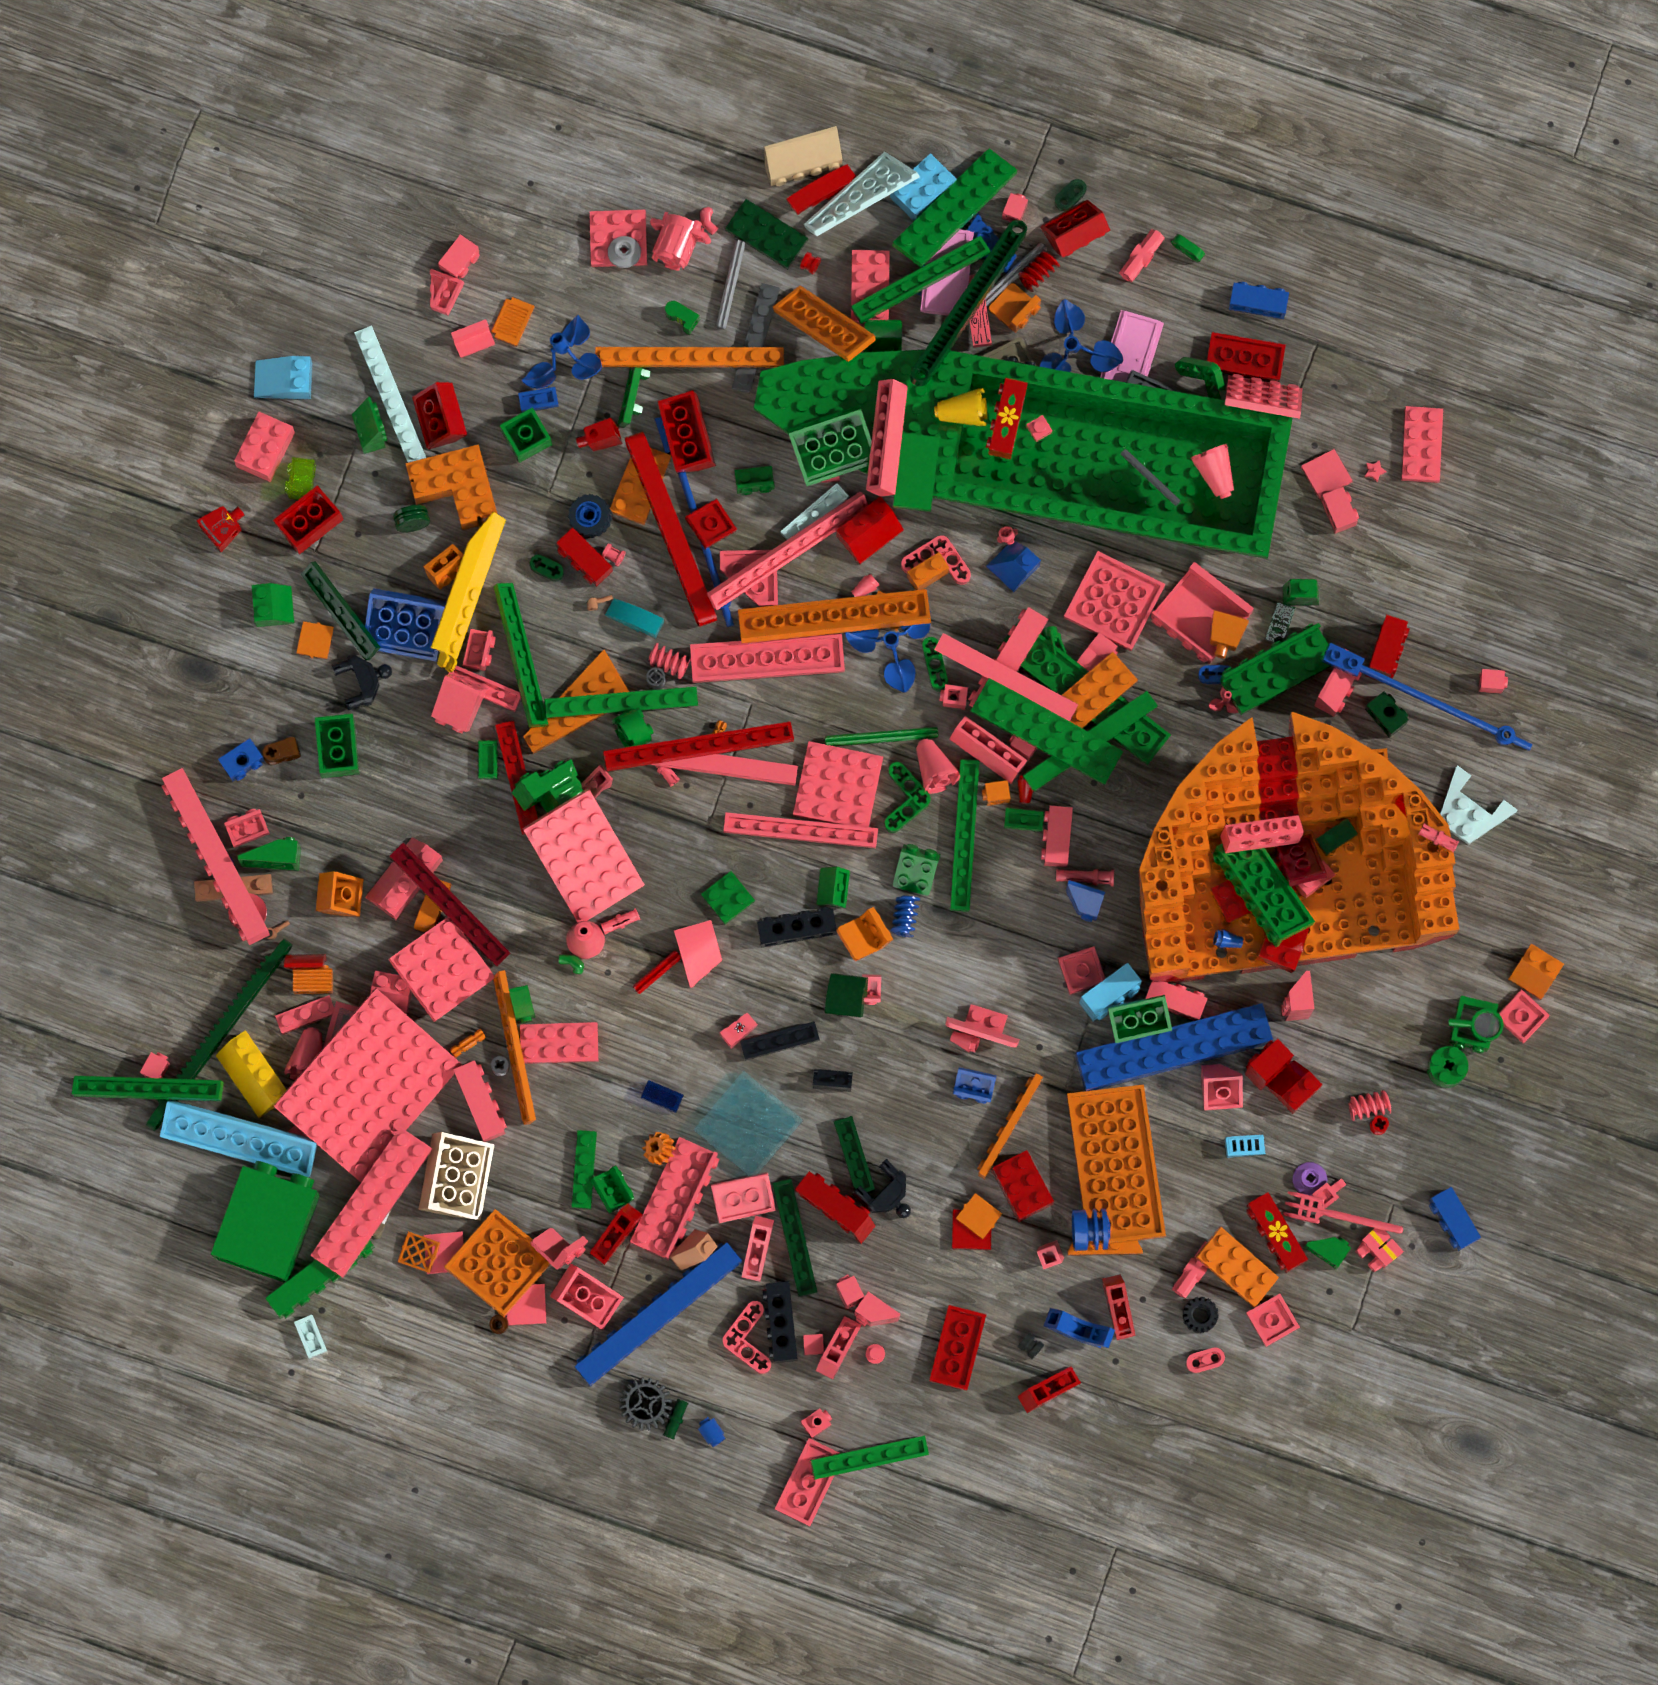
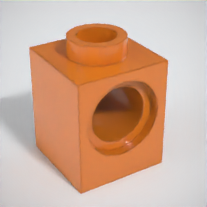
M1008 780L985 783L984 789L981 792L982 799L987 802V806L1010 803Z

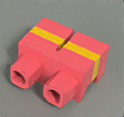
M1374 1228L1360 1242L1361 1244L1355 1251L1361 1258H1364L1368 1253L1374 1257L1367 1264L1373 1272L1378 1271L1382 1267L1385 1268L1404 1252L1393 1239L1381 1249H1378L1390 1239V1235L1385 1230Z

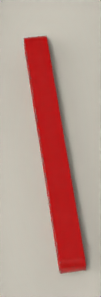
M642 431L625 437L627 449L698 627L717 621L715 610L708 597L707 590L646 436Z

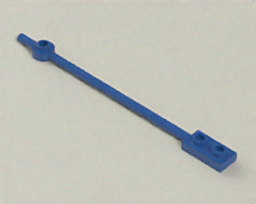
M662 417L655 418L664 451L667 454H671ZM678 472L690 513L697 510L686 473ZM701 544L715 588L721 584L710 548L705 549ZM732 601L720 608L727 627L734 626L729 610Z
M1329 643L1322 662L1354 677H1357L1359 672L1494 734L1496 741L1500 745L1513 743L1530 751L1532 744L1516 737L1512 727L1502 726L1497 728L1362 665L1364 658L1332 643ZM1504 732L1509 734L1508 738L1504 737Z

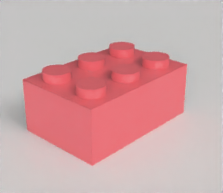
M258 412L234 460L236 467L271 482L295 434L293 426Z

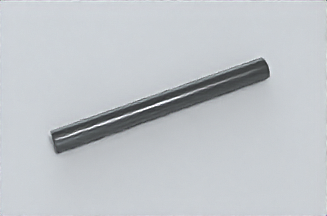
M1127 449L1123 450L1121 455L1175 506L1180 503L1181 500Z

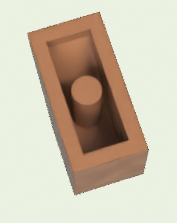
M694 1229L669 1257L678 1269L682 1271L705 1261L718 1246L708 1233Z

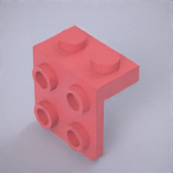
M553 1228L547 1229L531 1241V1245L557 1270L565 1264H570L575 1257H580L586 1249L584 1247L588 1243V1240L582 1236L572 1244H569Z

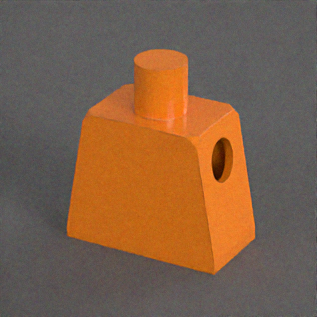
M1214 610L1209 644L1216 646V657L1225 659L1228 650L1236 651L1249 620Z

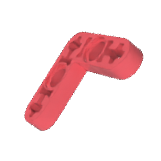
M937 536L902 559L901 568L907 573L911 568L905 567L906 561L910 563L915 561L916 557L914 556L917 555L918 561L922 563L927 560L922 559L920 556L923 550H928L932 557L935 555L933 549L938 546V541L941 543L945 542V548H937L936 553L940 552L945 561L948 556H955L957 558L956 564H948L950 567L949 573L954 581L959 585H965L971 578L969 568L946 536ZM918 561L913 564V568L919 565ZM960 564H961L962 566L959 567V570L961 571L962 574H963V573H966V576H965L966 579L958 578L959 572L957 571L956 568H957Z
M752 1301L724 1335L723 1345L757 1373L766 1374L771 1369L770 1359L744 1340L764 1313L763 1305L758 1301ZM758 1305L760 1313H755L752 1316V1319L755 1320L752 1323L749 1318L744 1316V1314L747 1313V1315L749 1316L752 1312L750 1307H756ZM742 1320L749 1323V1328L746 1331L738 1329V1323ZM733 1329L743 1335L742 1338L739 1336L735 1338L736 1345H727V1337L732 1338L735 1334L732 1332ZM744 1348L752 1350L753 1354L750 1358H744L741 1355V1351ZM756 1353L760 1355L757 1357L759 1361H767L766 1369H758L759 1364L755 1361L753 1364L750 1363L755 1358Z

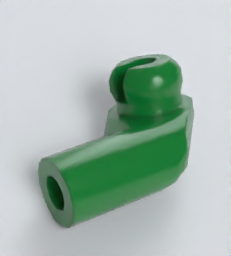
M559 955V964H570L574 968L573 972L575 974L583 973L584 963L576 955Z

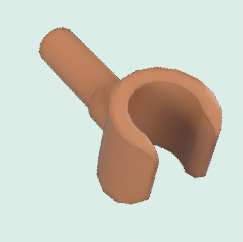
M612 595L599 599L590 598L587 602L588 611L598 610V604L613 600Z
M287 920L274 929L267 928L268 931L273 932L272 936L268 939L274 940L280 930L290 925L289 921Z

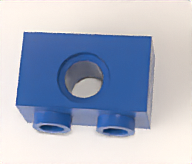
M250 738L218 759L232 782L243 779L248 771L260 768L262 762H264L263 756ZM240 758L247 759L245 765L237 764Z

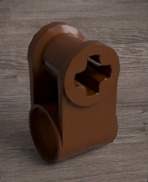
M289 737L268 744L263 749L264 760L268 765H276L301 757L295 737ZM273 752L274 757H271L269 753Z

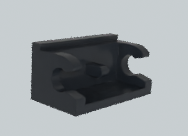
M814 1069L813 1088L851 1092L853 1072Z

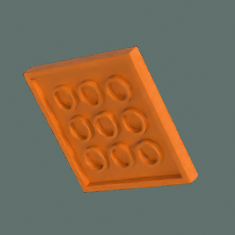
M495 1209L444 1266V1269L500 1315L505 1317L550 1264L531 1245L533 1239Z

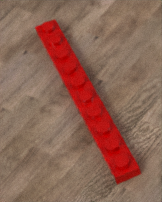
M783 722L603 751L606 771L789 743L794 742L791 722Z

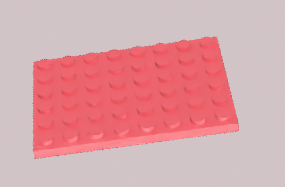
M375 988L273 1107L312 1141L317 1143L322 1150L354 1178L362 1182L372 1168V1164L382 1154L400 1127L404 1130L409 1128L455 1074L453 1069L462 1066V1064Z

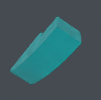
M615 598L605 616L655 639L664 624V618Z

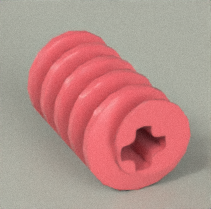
M656 643L648 661L650 660V666L653 667L657 663V668L661 669L664 666L665 673L671 669L672 676L678 672V679H681L685 675L691 659L686 662V655L680 659L679 652L673 656L672 649L666 653V646L658 649L659 643Z
M1384 1090L1380 1092V1096L1377 1092H1373L1372 1097L1367 1093L1365 1099L1362 1095H1358L1357 1100L1354 1096L1350 1098L1349 1111L1352 1121H1355V1115H1358L1359 1119L1362 1120L1364 1113L1367 1118H1370V1112H1373L1376 1117L1378 1110L1381 1111L1382 1115H1385V1109H1388L1391 1114L1390 1100Z

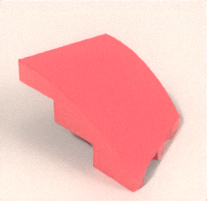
M711 920L674 930L690 988L694 987L698 981L722 961Z

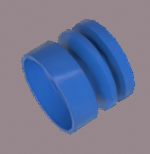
M1106 1208L1100 1209V1217H1097V1211L1093 1209L1091 1218L1087 1217L1085 1209L1072 1210L1074 1251H1086L1089 1241L1093 1242L1095 1250H1098L1099 1241H1101L1102 1249L1108 1250L1110 1220L1107 1216Z

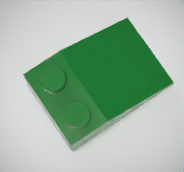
M284 837L238 855V861L241 867L299 871L301 847L295 838Z

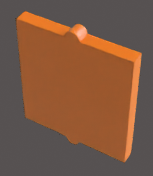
M303 621L296 654L310 656V658L328 659L334 627L321 625L319 622L315 624Z
M975 1193L969 1202L964 1204V1208L956 1219L983 1239L990 1229L995 1227L994 1224L1001 1217L1002 1213Z

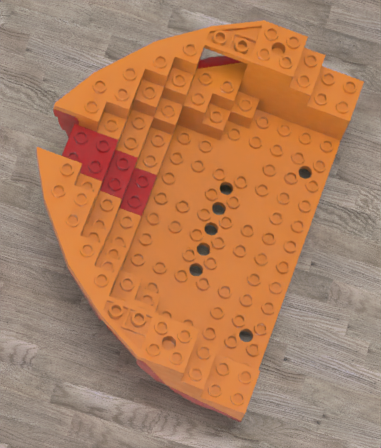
M1291 712L1289 718V737L1257 741L1253 718L1248 719L1220 740L1179 784L1152 833L1139 869V899L1150 979L1152 981L1189 982L1203 980L1205 975L1238 970H1241V974L1280 969L1256 959L1266 932L1257 924L1253 913L1227 924L1210 891L1211 888L1227 881L1224 871L1220 865L1215 863L1213 858L1216 847L1222 844L1220 836L1225 825L1299 815L1303 835H1312L1321 860H1324L1335 874L1331 879L1330 885L1321 886L1306 899L1298 890L1295 892L1315 921L1314 925L1310 926L1297 966L1355 958L1357 953L1392 949L1393 952L1412 950L1455 936L1459 931V923L1453 891L1456 888L1453 866L1456 863L1454 853L1439 844L1436 846L1433 841L1418 835L1425 823L1427 826L1439 832L1441 830L1444 832L1443 834L1451 837L1449 824L1425 794L1387 758L1337 728ZM1348 818L1358 835L1325 856L1315 839ZM1274 847L1265 848L1272 859L1278 857ZM1370 927H1377L1379 934L1377 936L1370 935L1368 931ZM1221 929L1243 937L1241 948H1223L1227 952L1224 958L1216 955V950L1219 948L1213 944L1216 930Z

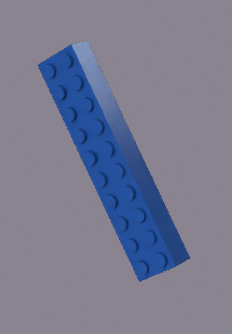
M1263 1003L1174 1026L1172 1031L1120 1043L1114 1042L1076 1052L1075 1058L1084 1090L1092 1091L1265 1046L1270 1040L1273 1041Z

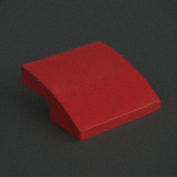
M287 954L284 968H325L326 954Z

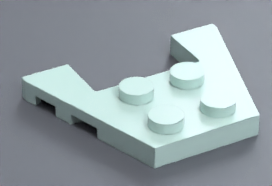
M1457 765L1440 814L1449 824L1450 832L1469 845L1514 815L1517 809L1503 800L1492 815L1460 792L1471 775Z

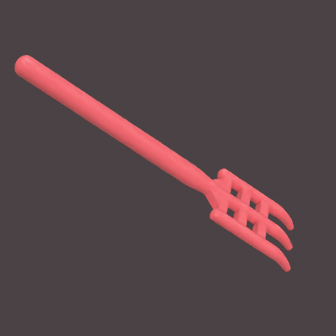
M1287 1192L1292 1196L1301 1198L1300 1204L1285 1202L1286 1205L1299 1209L1298 1214L1283 1212L1285 1216L1319 1224V1218L1325 1215L1330 1218L1401 1234L1403 1232V1227L1399 1225L1327 1210L1322 1205L1324 1202L1323 1198L1298 1192ZM1305 1199L1310 1200L1308 1206L1304 1205ZM1314 1201L1318 1202L1317 1208L1313 1207ZM1303 1210H1307L1306 1216H1302ZM1311 1212L1316 1213L1315 1218L1310 1217Z

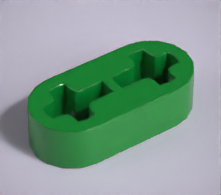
M1176 234L1171 241V244L1177 250L1195 262H1200L1205 256L1201 248L1180 234Z

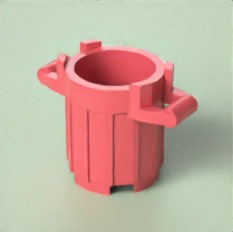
M668 212L664 213L662 220L655 218L650 220L654 230L660 231L653 248L652 259L656 263L658 259L662 260L665 263L664 267L671 270L679 271L681 267L684 270L696 242L711 243V238L704 232L705 228H701L702 223L697 220L692 221L680 215L668 214Z

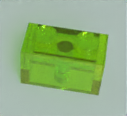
M292 457V462L288 463L287 474H290L289 481L285 482V492H287L289 499L299 500L313 489L316 472L315 460Z

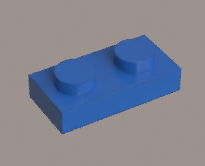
M555 387L518 393L521 413L532 407L535 411L559 407Z

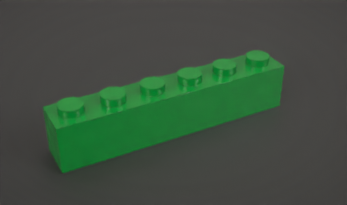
M370 1240L348 1271L358 1264L357 1261L362 1257L365 1259L373 1253L372 1249L375 1247ZM315 1260L265 1299L280 1319L283 1317L286 1319L295 1312L294 1309L300 1305L302 1307L311 1300L309 1297L315 1293L317 1295L326 1289V1284L330 1281L332 1283L336 1282L341 1276Z

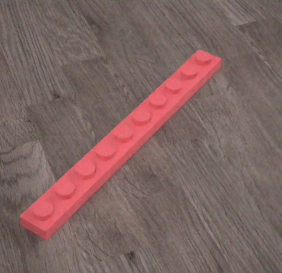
M862 492L857 493L709 591L707 594L713 608L716 610L720 609L836 532L837 529L868 506L865 495Z

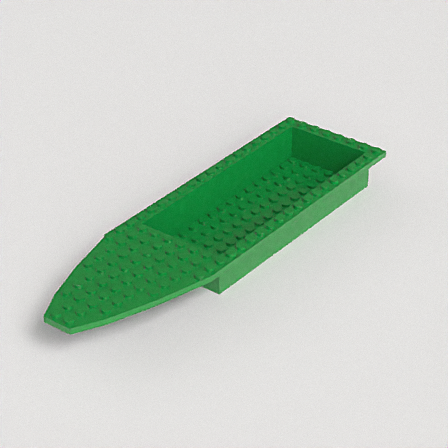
M925 349L859 353L849 362L840 356L801 360L764 370L760 373L754 410L787 434L788 428L860 405L872 440L879 381L895 379L907 385L902 433L940 437L933 498L1268 559L1293 417L1225 405V400L956 351L948 352L947 357L944 358L936 373L924 386H915L910 380L912 368ZM922 373L915 374V377L918 379L925 378V375ZM1005 378L1028 383L1011 459L988 455L989 448H986L988 437H992L993 430H990L992 419L997 417V413L994 412L996 401L1000 402L1001 395L998 394L1000 383L1004 384ZM978 388L984 389L985 393H981L982 398H986L988 418L984 420L987 423L986 426L940 421L939 417H935L934 407L937 406L938 402ZM1043 415L1051 427L1052 433L1036 442L1027 429L1026 424ZM1227 444L1234 490L1231 491V496L1221 499L1220 496L1216 497L1192 462L1191 457ZM1127 449L1181 500L1180 503L1175 506L1121 455L1123 450ZM869 466L858 470L868 474Z

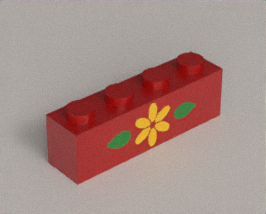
M1005 378L1004 384L1000 383L998 394L1001 395L1000 402L996 401L994 409L997 417L992 419L990 430H993L992 437H988L986 448H989L988 455L1011 459L1026 395L1027 382Z
M1269 1192L1247 1204L1248 1209L1246 1212L1249 1218L1256 1221L1258 1225L1256 1229L1261 1237L1264 1236L1268 1242L1266 1246L1270 1253H1275L1278 1259L1276 1263L1281 1271L1285 1270L1288 1273L1307 1262V1256Z

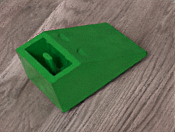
M367 397L352 413L364 454L386 448L384 442L387 441L377 404L372 402L371 397Z

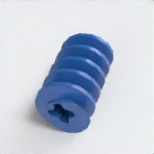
M907 895L896 898L898 904L894 907L897 912L893 913L896 919L892 920V924L895 926L891 928L892 933L902 937H914L909 931H915V928L910 925L917 922L912 919V916H918V913L914 912L913 909L919 908L914 902L920 901V898Z

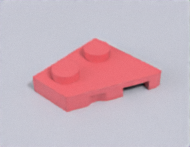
M431 269L430 307L434 311L449 316L464 282Z

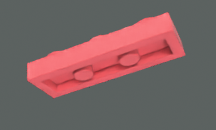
M330 995L278 1014L275 1017L283 1035L332 1016L334 1005Z

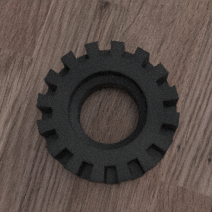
M1195 1297L1186 1304L1183 1309L1182 1318L1189 1330H1193L1195 1333H1204L1210 1331L1215 1326L1219 1317L1218 1308H1216L1214 1302L1210 1301L1211 1299ZM1196 1308H1204L1207 1311L1208 1318L1205 1322H1197L1193 1318V1312Z

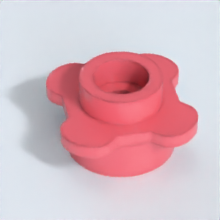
M1010 526L1002 527L998 532V543L1013 544L1015 536L1018 535L1017 529H1012Z

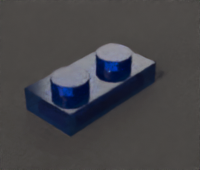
M648 1080L641 1095V1099L674 1113H677L684 1097L683 1094Z

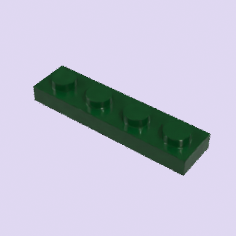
M850 1116L834 1121L854 1190L856 1191L861 1185L867 1193L875 1191L853 1117Z

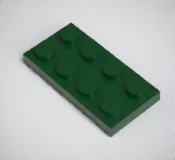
M747 199L744 200L725 228V231L744 241L747 245L787 270L808 241V237Z

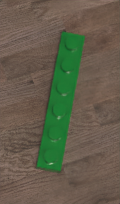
M920 1436L810 1460L814 1480L927 1456L929 1452L926 1437Z

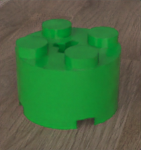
M639 707L636 709L631 708L612 719V724H616L618 728L615 732L625 748L645 745L652 741L651 735L654 734V731L650 724L645 723L644 715Z
M1446 1046L1438 1049L1428 1062L1427 1073L1430 1080L1443 1088L1457 1086L1468 1072L1467 1057L1457 1047ZM1446 1064L1452 1067L1450 1071L1449 1069H1444Z

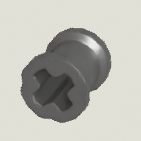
M497 1056L492 1060L491 1068L495 1075L504 1076L509 1071V1064L505 1057ZM497 1063L503 1064L504 1069H502V1070H501L500 1068L497 1069V1065H496V1064H497Z

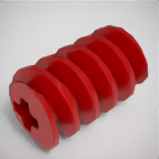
M1042 251L1040 257H1035V262H1030L1029 267L1026 266L1024 272L1021 271L1018 274L1021 283L1030 292H1034L1031 287L1032 285L1036 288L1039 287L1037 281L1044 282L1043 275L1047 278L1050 277L1047 272L1048 270L1054 273L1053 266L1060 267L1057 260L1047 252Z

